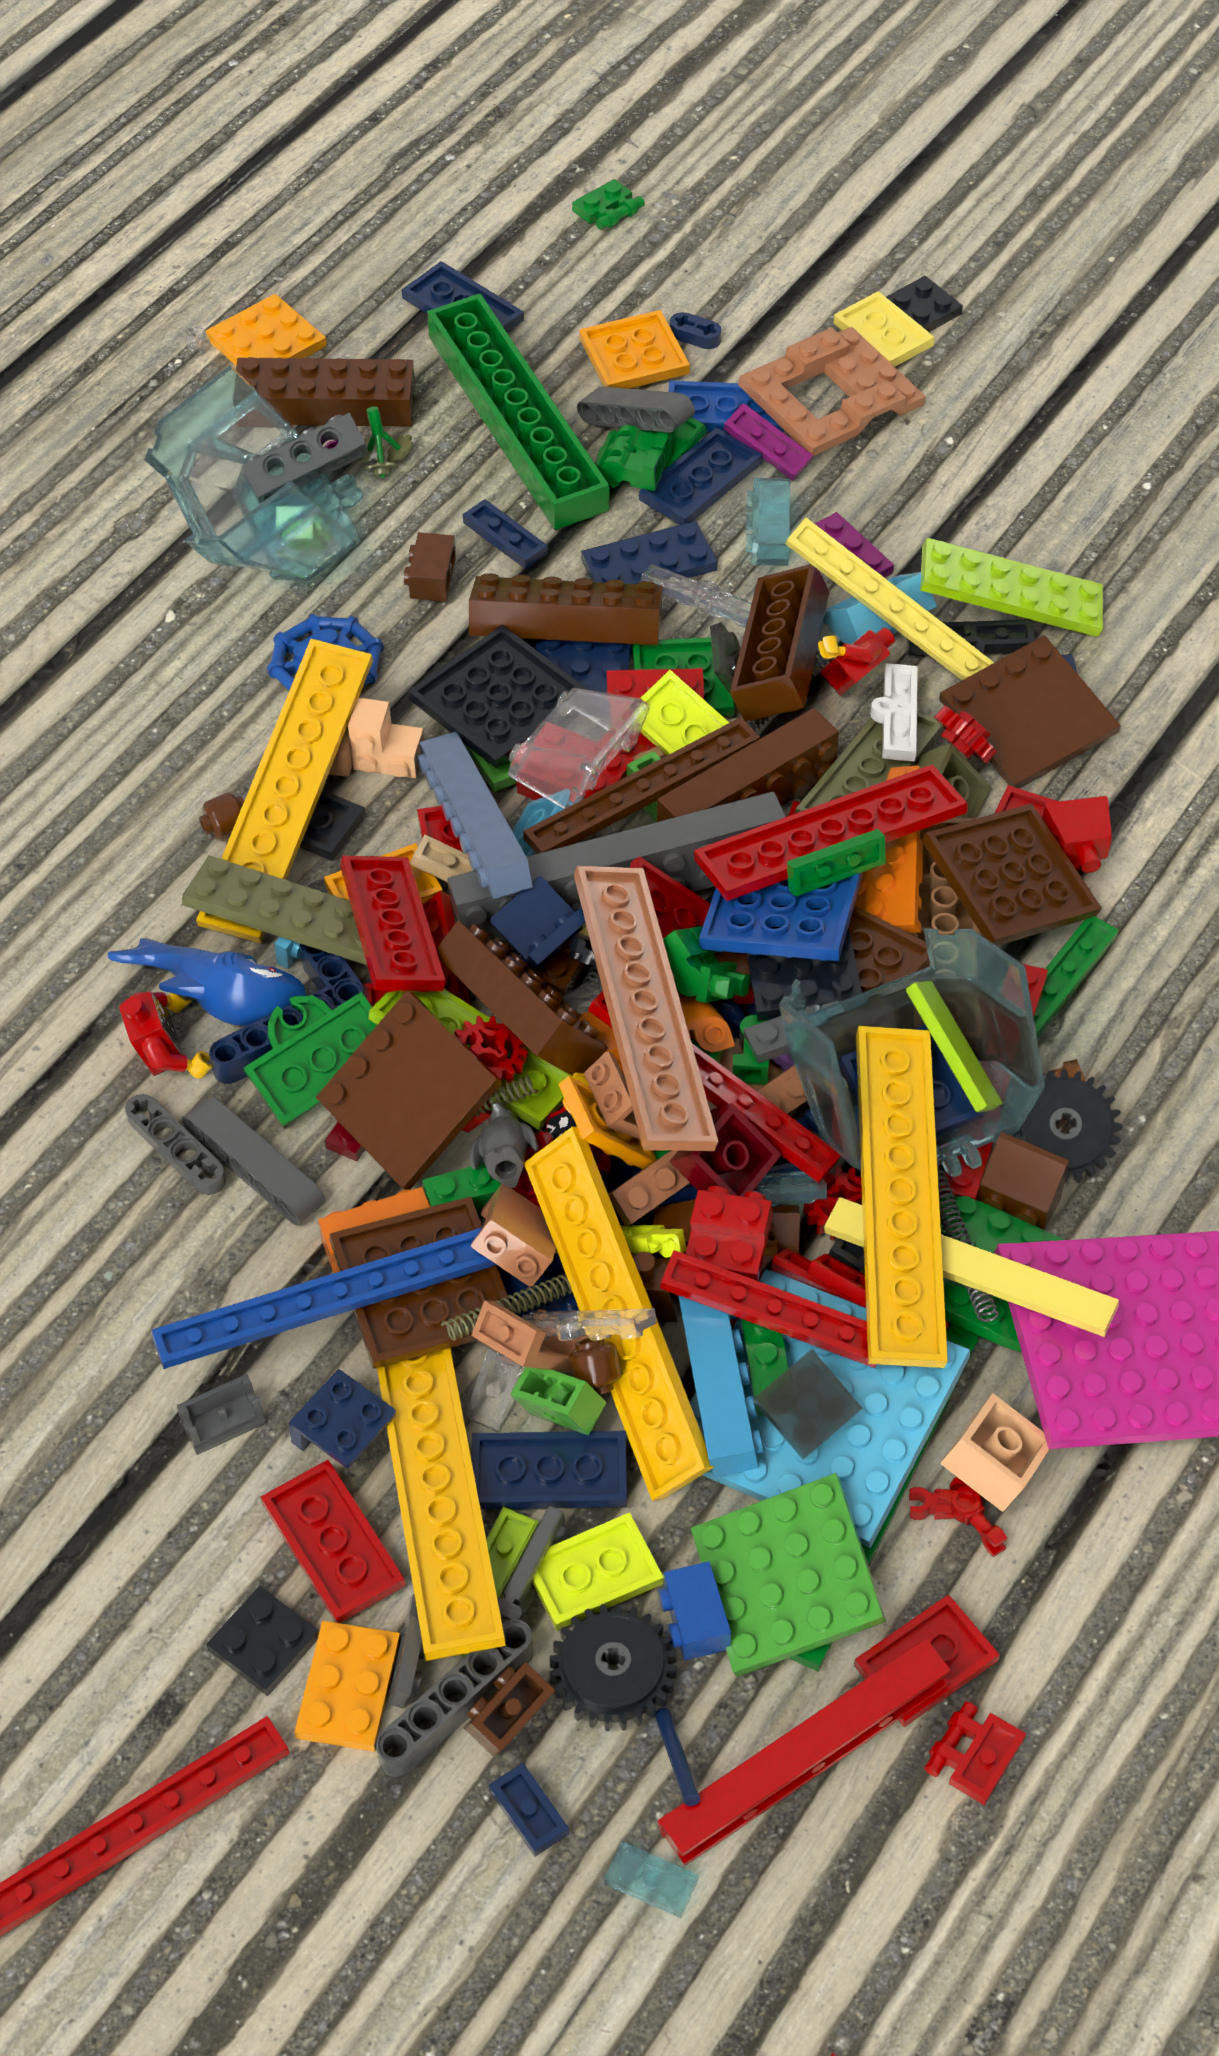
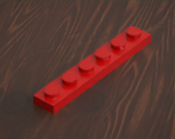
M673 1250L662 1278L660 1289L867 1366L876 1367L877 1364H868L867 1321Z

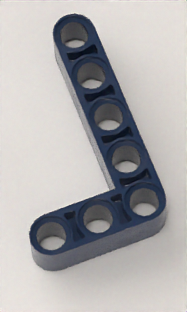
M300 944L304 971L318 989L317 992L311 994L312 996L323 1000L331 1010H334L360 992L364 995L362 983L343 957ZM291 1004L282 1008L283 1020L288 1025H298L303 1020L302 1013L292 1008ZM272 1014L212 1044L209 1055L216 1080L223 1084H232L248 1077L244 1072V1067L272 1050L268 1040V1021Z

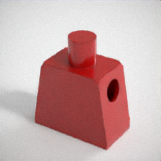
M1099 796L1045 803L1042 819L1071 863L1080 862L1081 869L1085 873H1093L1099 870L1102 866L1101 859L1108 857L1112 840L1108 797Z

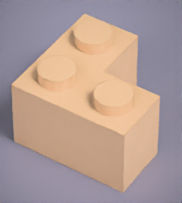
M358 698L348 724L353 770L416 779L419 771L417 756L422 754L419 742L424 741L423 728L391 724L389 702Z

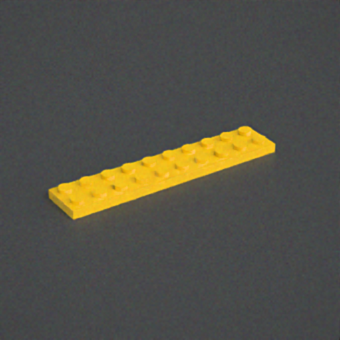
M310 639L221 859L287 880L345 734L354 706L373 663L372 654ZM202 911L199 912L196 919L200 927L257 943H262L266 933Z
M858 1026L856 1049L868 1364L945 1368L948 1360L930 1031Z
M571 1127L524 1162L589 1336H604L605 1341H611L617 1347L623 1374L618 1381L613 1383L614 1389L610 1392L651 1500L659 1501L710 1471L714 1466H711L709 1463L705 1441L589 1144L579 1135L578 1127Z
M448 1348L379 1367L377 1372L382 1400L396 1410V1417L387 1426L425 1660L429 1661L506 1646L451 1349Z

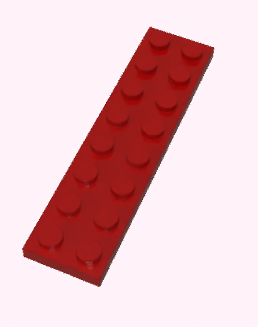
M931 764L694 850V860L725 900L729 901L788 879L787 861L879 829L885 835V843L966 814L967 802Z

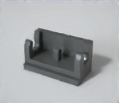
M247 1374L177 1405L182 1426L196 1455L267 1424L259 1397L256 1398L252 1383Z

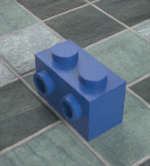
M710 1561L663 1572V1588H658V1597L662 1611H670L673 1623L668 1624V1631L672 1639L673 1648L680 1647L684 1661L726 1651V1647L731 1644V1631Z

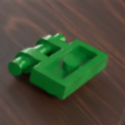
M613 179L573 201L572 211L589 224L595 222L597 228L602 230L606 227L611 228L617 225L619 220L625 216L631 217L635 215L638 209L645 205V202L641 196L632 199V192L616 179Z

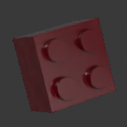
M731 1103L710 1110L718 1138V1144L714 1151H677L669 1162L697 1190L707 1191L710 1186H720L727 1189L730 1193L729 1195L744 1197L746 1192L753 1191L782 1154Z

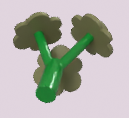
M374 406L367 409L372 434L371 437L364 439L368 454L361 457V459L368 463L378 462L374 465L365 466L364 470L368 471V473H373L374 477L384 478L392 474L391 470L398 469L396 461H402L408 457L413 447V442L411 441L412 436L409 434L405 437L401 435L395 440L383 430L379 408ZM381 438L386 440L391 445V447L387 451V463H384L385 447L382 446Z

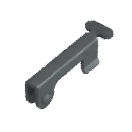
M548 1506L503 1594L504 1599L497 1597L500 1616L511 1620L520 1619L522 1613H527L536 1595L531 1582L552 1543L557 1544L565 1534V1516L563 1511Z

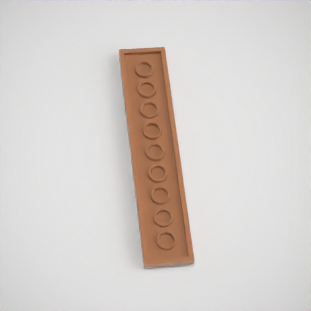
M577 866L574 879L643 1150L714 1151L718 1144V1138L644 869Z

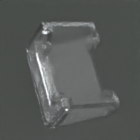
M573 688L570 692L565 690L559 697L555 709L523 744L517 743L511 751L508 760L512 763L508 776L563 809L583 800L587 789L595 787L599 774L621 749L629 752L635 746L649 712L650 704L641 698L580 688Z

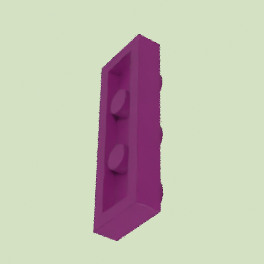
M744 403L724 423L725 431L761 453L765 461L792 481L812 462L813 455Z
M838 512L815 523V525L884 578L893 574L894 564Z

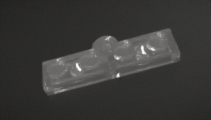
M653 564L642 573L640 582L650 581L656 585H663V595L675 598L679 604L704 609L710 616L725 617L733 620L737 626L746 628L752 602L727 592H720V587L711 581H695Z
M654 1308L531 1312L521 1317L545 1331L544 1340L550 1338V1336H558L559 1341L574 1340L584 1335H589V1340H602L611 1337L612 1334H620V1338L624 1340L634 1339L643 1336L644 1329L657 1323Z

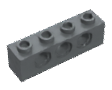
M350 413L343 416L339 414L331 417L325 425L317 429L309 428L303 431L299 438L291 442L284 441L277 444L271 452L263 456H252L245 462V465L241 466V469L259 506L262 507L367 455L368 451L366 442ZM328 440L338 442L334 448L328 449L323 447V444ZM302 453L311 455L310 459L306 462L296 460L297 456ZM278 466L284 469L280 475L274 476L269 474L273 467Z

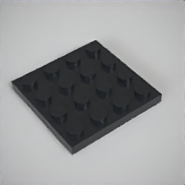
M503 624L408 690L411 702L450 733H458L465 745L496 769L533 743L547 724L556 726L590 701V691Z

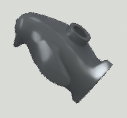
M499 1102L493 1103L489 1125L483 1129L482 1134L476 1138L470 1148L469 1156L472 1169L477 1170L482 1162H484L489 1175L493 1179L509 1188L516 1187L524 1167V1162L527 1159L529 1147H532L535 1152L539 1150L536 1135L531 1127L525 1123L518 1122L516 1115L510 1109L505 1108Z

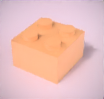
M992 1393L972 1416L940 1464L1003 1512L1025 1488L1049 1449L1044 1432Z

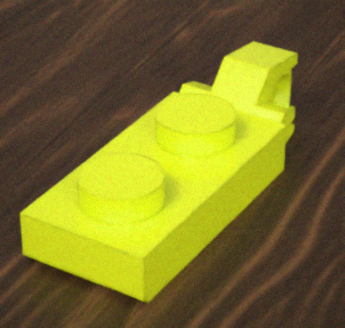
M620 1225L633 1256L640 1252H648L650 1254L659 1252L667 1258L671 1257L673 1250L684 1253L687 1249L683 1229H665L664 1225Z

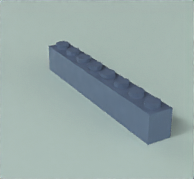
M452 732L419 742L422 753L417 756L420 771L422 774H425L430 790L433 789L438 805H442L445 819L450 821L455 838L459 837L462 851L468 855L472 870H476L480 886L482 888L487 887L493 899L532 888L528 859L458 733Z

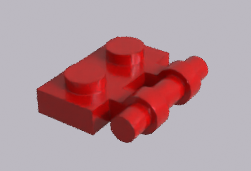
M965 1701L959 1712H953L947 1722L949 1728L941 1741H935L929 1751L931 1757L924 1766V1769L934 1777L939 1776L944 1766H950L955 1769L950 1777L949 1785L985 1806L1024 1742L1026 1733L991 1712L984 1724L981 1725L973 1720L979 1711L973 1703ZM969 1737L973 1741L966 1753L962 1754L955 1748L961 1738Z

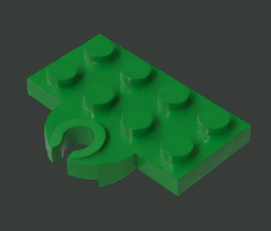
M362 992L334 1010H331L323 1000L312 995L289 998L291 1007L299 1010L303 1015V1020L294 1026L285 1023L283 1020V1010L279 1006L273 1010L268 1021V1040L272 1050L244 1067V1072L283 1128L321 1104L315 1097L377 1026V1024L368 1019L369 1010L372 1006Z

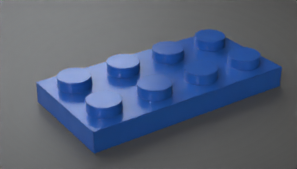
M669 380L668 392L685 394L692 401L695 408V414L692 417L704 424L707 432L713 431L716 427L723 432H727L724 430V423L744 403L784 433V429L738 383Z

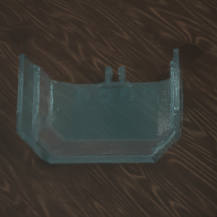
M231 365L158 421L154 432L157 435L153 448H148L144 460L166 479L193 533L184 541L208 562L221 566H241L267 572L274 580L310 581L362 540L345 509L354 507L364 497L361 488L355 487L357 483L352 475L344 474V476H341V478H338L333 483H331L327 475H324L301 488L291 480L263 503L258 504L244 478L241 466L245 465V462L252 456H263L271 452L277 444L284 441L291 442L299 438V433ZM302 453L297 456L296 460L306 462L310 459L311 455ZM278 466L273 467L269 474L274 476L280 475L284 469Z

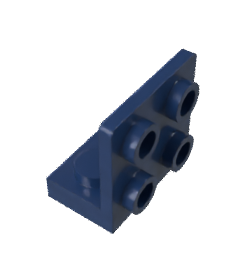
M538 876L533 880L532 888L522 890L490 920L494 928L530 964L534 971L540 969L569 943L573 936L578 935L586 927L583 911L579 909L574 912L542 876Z
M338 1369L290 1420L291 1443L304 1451L312 1442L345 1468H349L396 1417V1410Z

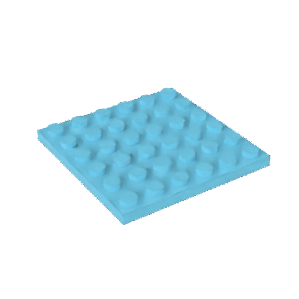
M769 1269L764 1271L759 1282L867 1321L866 1308ZM738 1318L732 1330L739 1329L743 1352L736 1354L738 1363L746 1362L750 1385L743 1386L745 1397L751 1395L753 1397L757 1418L750 1419L749 1421L751 1431L759 1429L763 1453L756 1454L758 1469L713 1477L710 1470L702 1476L763 1501L836 1473L841 1480L862 1545L871 1548L970 1358V1350L947 1341L948 1362L945 1368L877 1364L873 1368L783 1334L795 1410L757 1416L742 1320ZM695 1393L690 1405L705 1441L697 1393Z

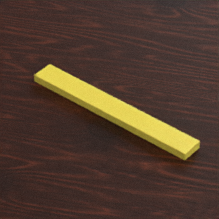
M805 518L787 539L785 544L959 679L964 680L994 663L808 518Z
M839 1197L824 1226L825 1233L864 1247L862 1205ZM941 1234L944 1278L1105 1337L1118 1309V1299Z

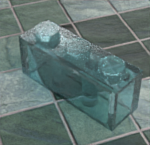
M754 478L753 490H747V509H752V512H747L746 530H752V534H746V552H752L751 565L788 566L789 547L785 543L790 534V479Z

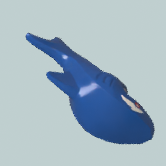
M141 938L139 945L135 948L108 952V958L111 961L150 965L170 971L176 977L160 983L159 989L195 998L199 1005L210 1015L231 1025H249L272 1014L277 1006L282 1009L290 1005L289 998L306 996L304 985L295 976L275 967L259 965L251 955L240 952L225 951L215 953L196 948L167 945L148 938Z

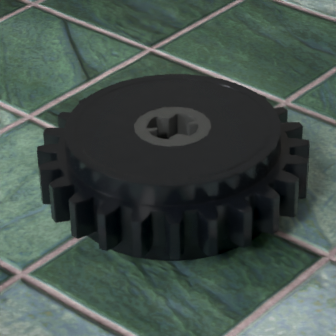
M1062 1069L1059 1078H1055L1053 1072L1048 1071L1046 1081L1044 1082L1038 1075L1035 1076L1033 1079L1034 1088L1027 1084L1023 1085L1021 1090L1025 1097L1016 1095L1013 1099V1102L1019 1108H1010L1007 1114L1015 1118V1121L1008 1122L1006 1125L1007 1130L1015 1131V1134L1012 1135L1013 1137L1069 1160L1064 1184L1067 1183L1069 1176L1072 1175L1076 1183L1081 1182L1083 1172L1090 1178L1094 1177L1096 1174L1095 1165L1103 1170L1107 1166L1103 1156L1113 1158L1116 1152L1110 1145H1119L1121 1138L1113 1134L1114 1132L1121 1131L1123 1128L1122 1124L1114 1122V1119L1121 1114L1120 1110H1111L1110 1105L1115 1101L1114 1096L1105 1099L1102 1095L1106 1086L1102 1085L1098 1089L1094 1088L1092 1085L1095 1078L1092 1076L1086 1082L1081 1081L1080 1071H1077L1073 1078H1068L1066 1069ZM1061 1119L1068 1121L1067 1126L1069 1124L1072 1125L1067 1134L1060 1132L1062 1128L1058 1130L1056 1128Z
M605 1604L600 1606V1613L596 1615L589 1608L586 1609L584 1621L575 1616L571 1618L572 1631L562 1627L560 1634L563 1642L554 1641L553 1652L557 1655H551L549 1659L550 1668L554 1669L550 1671L551 1683L556 1684L554 1686L556 1698L564 1697L562 1700L563 1709L566 1711L575 1707V1720L579 1721L586 1715L589 1717V1727L594 1728L598 1720L603 1721L605 1731H610L612 1722H619L620 1728L624 1731L627 1729V1721L631 1719L638 1726H641L642 1714L644 1713L654 1718L656 1716L655 1703L663 1707L666 1706L667 1695L665 1693H673L674 1681L671 1679L677 1678V1666L673 1665L676 1663L677 1654L676 1651L669 1650L672 1648L671 1637H662L663 1625L660 1623L651 1627V1615L649 1613L640 1619L637 1617L636 1607H632L627 1614L622 1612L621 1604L616 1605L614 1612H608ZM609 1664H617V1670H610Z

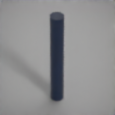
M660 1708L656 1711L655 1719L683 1801L687 1806H694L700 1801L694 1778L670 1710Z

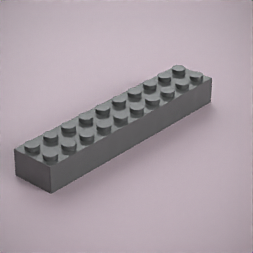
M773 791L527 856L531 880L533 881L538 876H542L571 909L576 912L579 909L582 910L574 879L577 866L630 868L631 861L640 856L694 892L714 886L695 862L694 850L785 817V814ZM476 870L448 877L456 922L459 920L469 927L475 923L490 934L488 938L493 940L497 936L506 942V939L494 928L490 920L521 891L493 899L488 888L480 886Z

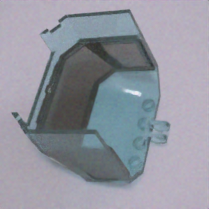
M923 929L930 963L929 967L808 1015L801 982L795 979L791 985L792 994L784 996L779 1004L791 1057L820 1137L851 1166L861 1170L859 1102L838 1062L841 1056L857 1051L856 1032L858 1026L915 1029L925 1025L906 992V988L915 982H933L1003 1102L996 1109L985 1111L982 1118L937 1135V1167L942 1164L945 1171L953 1177L962 1174L961 1164L957 1158L959 1155H962L966 1164L973 1169L982 1166L980 1152L976 1148L990 1142H997L1001 1132L1010 1135L1019 1131L1045 1088L1025 966L973 929H957L955 935H939L938 929Z

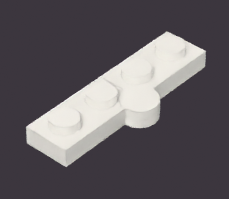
M885 664L884 697L873 700L870 712L871 718L874 721L883 724L882 759L915 761L918 666Z

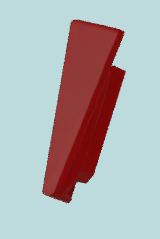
M789 1248L774 1255L771 1271L866 1308L865 1275L826 1253L812 1261ZM945 1321V1322H946V1329H947V1327H948V1325H949V1322Z

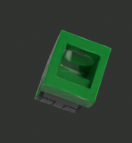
M749 1015L741 1021L739 1045L743 1054H733L732 1073L747 1085H765L768 1083L769 1060L757 1063L744 1037L745 1028L768 1021H757V1015Z

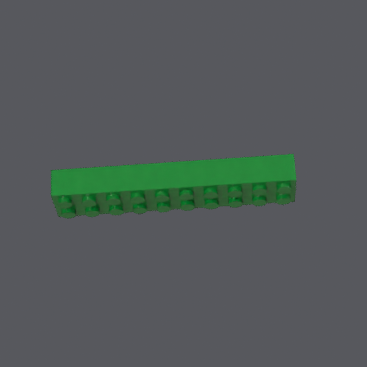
M481 293L427 311L430 340L553 529L557 530L609 511V484Z

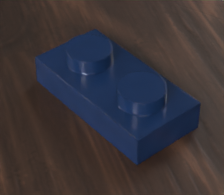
M521 1763L489 1784V1792L534 1857L569 1835V1827L524 1763Z

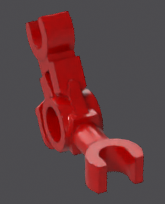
M955 1477L949 1484L950 1490L935 1489L934 1493H930L922 1487L909 1489L910 1501L917 1500L923 1502L922 1506H910L911 1519L922 1520L930 1514H934V1520L956 1519L961 1523H965L966 1526L972 1524L980 1534L984 1547L992 1557L1006 1550V1546L1003 1544L1007 1540L1006 1534L999 1526H993L984 1516L985 1508L979 1493L958 1477Z

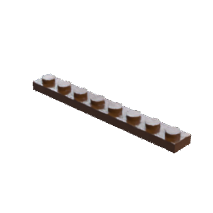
M740 717L523 831V840L536 854L576 844L657 801L658 798L756 742L760 739V736Z

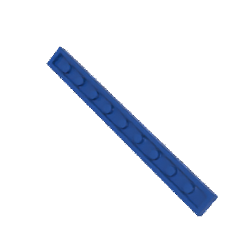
M479 1228L152 1329V1338L162 1367L166 1369L497 1264L471 1247L472 1241L482 1229Z

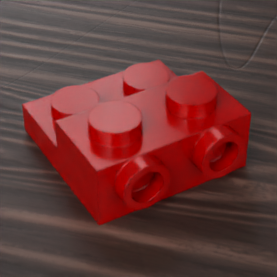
M710 1186L707 1191L698 1190L690 1221L691 1233L686 1255L758 1281L773 1218L772 1201L766 1200L763 1194L753 1191L746 1192L744 1197L729 1195V1191L720 1186Z

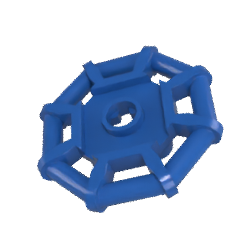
M315 613L309 614L308 619L284 633L278 632L273 638L275 645L267 671L270 677L276 678L288 691L294 681L291 675L297 673L310 639L372 654L373 663L364 686L374 684L378 679L377 669L380 653L384 650L381 639L373 637L359 623L358 618L354 616L336 618L316 616ZM312 631V635L310 637L304 639L299 643L295 641L298 638ZM354 635L363 644L355 646L350 640ZM286 652L294 655L293 661L284 662Z

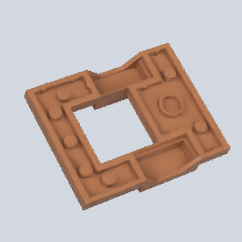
M831 327L787 347L784 357L740 375L738 385L782 429L813 456L858 436L874 417L891 409L900 416L923 406L926 398L916 386L853 327L840 332H836ZM824 372L849 398L842 400L840 410L817 419L787 389Z

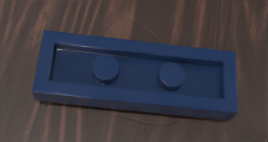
M486 499L462 514L463 523L524 569H527L548 554L547 544Z

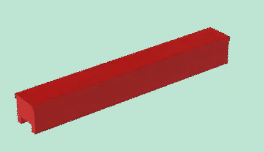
M927 1637L700 1791V1801L698 1804L687 1806L683 1803L660 1818L657 1823L663 1839L666 1838L683 1865H688L948 1687L950 1680L946 1676L951 1673V1670L933 1648L931 1640Z

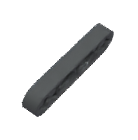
M146 1094L131 1097L125 1106L130 1126L198 1192L211 1195L221 1191L226 1183L222 1164L153 1097ZM139 1109L144 1112L148 1110L151 1121L148 1122V1118L143 1113L139 1112L136 1114V1111ZM167 1127L174 1131L167 1139H158L154 1136L161 1128ZM184 1149H192L196 1152L195 1156L187 1161L177 1158V1154ZM202 1165L203 1170L209 1176L215 1174V1178L212 1180L208 1177L203 1179L199 1167Z

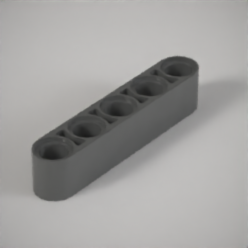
M601 386L577 404L578 414L584 422L590 425L618 428L624 425H632L640 430L668 433L676 430L695 414L692 401L685 394Z
M209 1095L182 1116L185 1128L193 1137L294 1225L302 1223L326 1203L324 1194L310 1178L214 1096Z
M511 1619L502 1623L505 1644L516 1639L524 1642L521 1647L513 1649L502 1646L469 1653L381 1732L377 1738L376 1747L379 1764L384 1773L392 1777H401L411 1772L469 1718L466 1713L480 1697L483 1696L487 1701L498 1690L493 1684L494 1681L509 1665L515 1670L526 1662L528 1664L533 1656V1640L531 1629L527 1623L518 1619ZM483 1666H491L495 1669L489 1675H480L476 1672ZM458 1692L465 1695V1698L460 1702H450L447 1700V1697L452 1693ZM429 1719L436 1722L432 1728L427 1730L416 1727L422 1720ZM393 1747H402L406 1750L399 1757H389L386 1755L388 1750Z

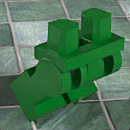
M624 425L620 427L618 432L614 429L608 433L603 446L599 449L595 465L612 488H615L624 480L629 481L631 487L655 491L672 454L671 432H645L632 425Z
M703 926L674 930L663 939L670 967L675 975L676 989L680 994L687 997L696 996V1001L703 1003L731 999L733 995L746 996L748 994L750 974L736 972L737 963L729 961L719 962L714 955L717 951L701 949L699 937Z

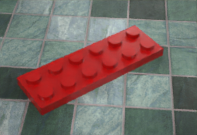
M342 855L340 868L374 991H443L445 977L408 857Z

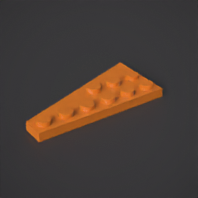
M917 765L891 768L886 781L920 769V767ZM919 830L885 843L886 864L863 872L855 902L857 907L907 933H921L918 910L922 909L919 885L922 883L923 842L920 839Z

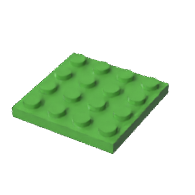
M836 1473L691 1528L701 1563L710 1561L731 1631V1644L726 1647L732 1671L737 1677L887 1622L841 1480Z

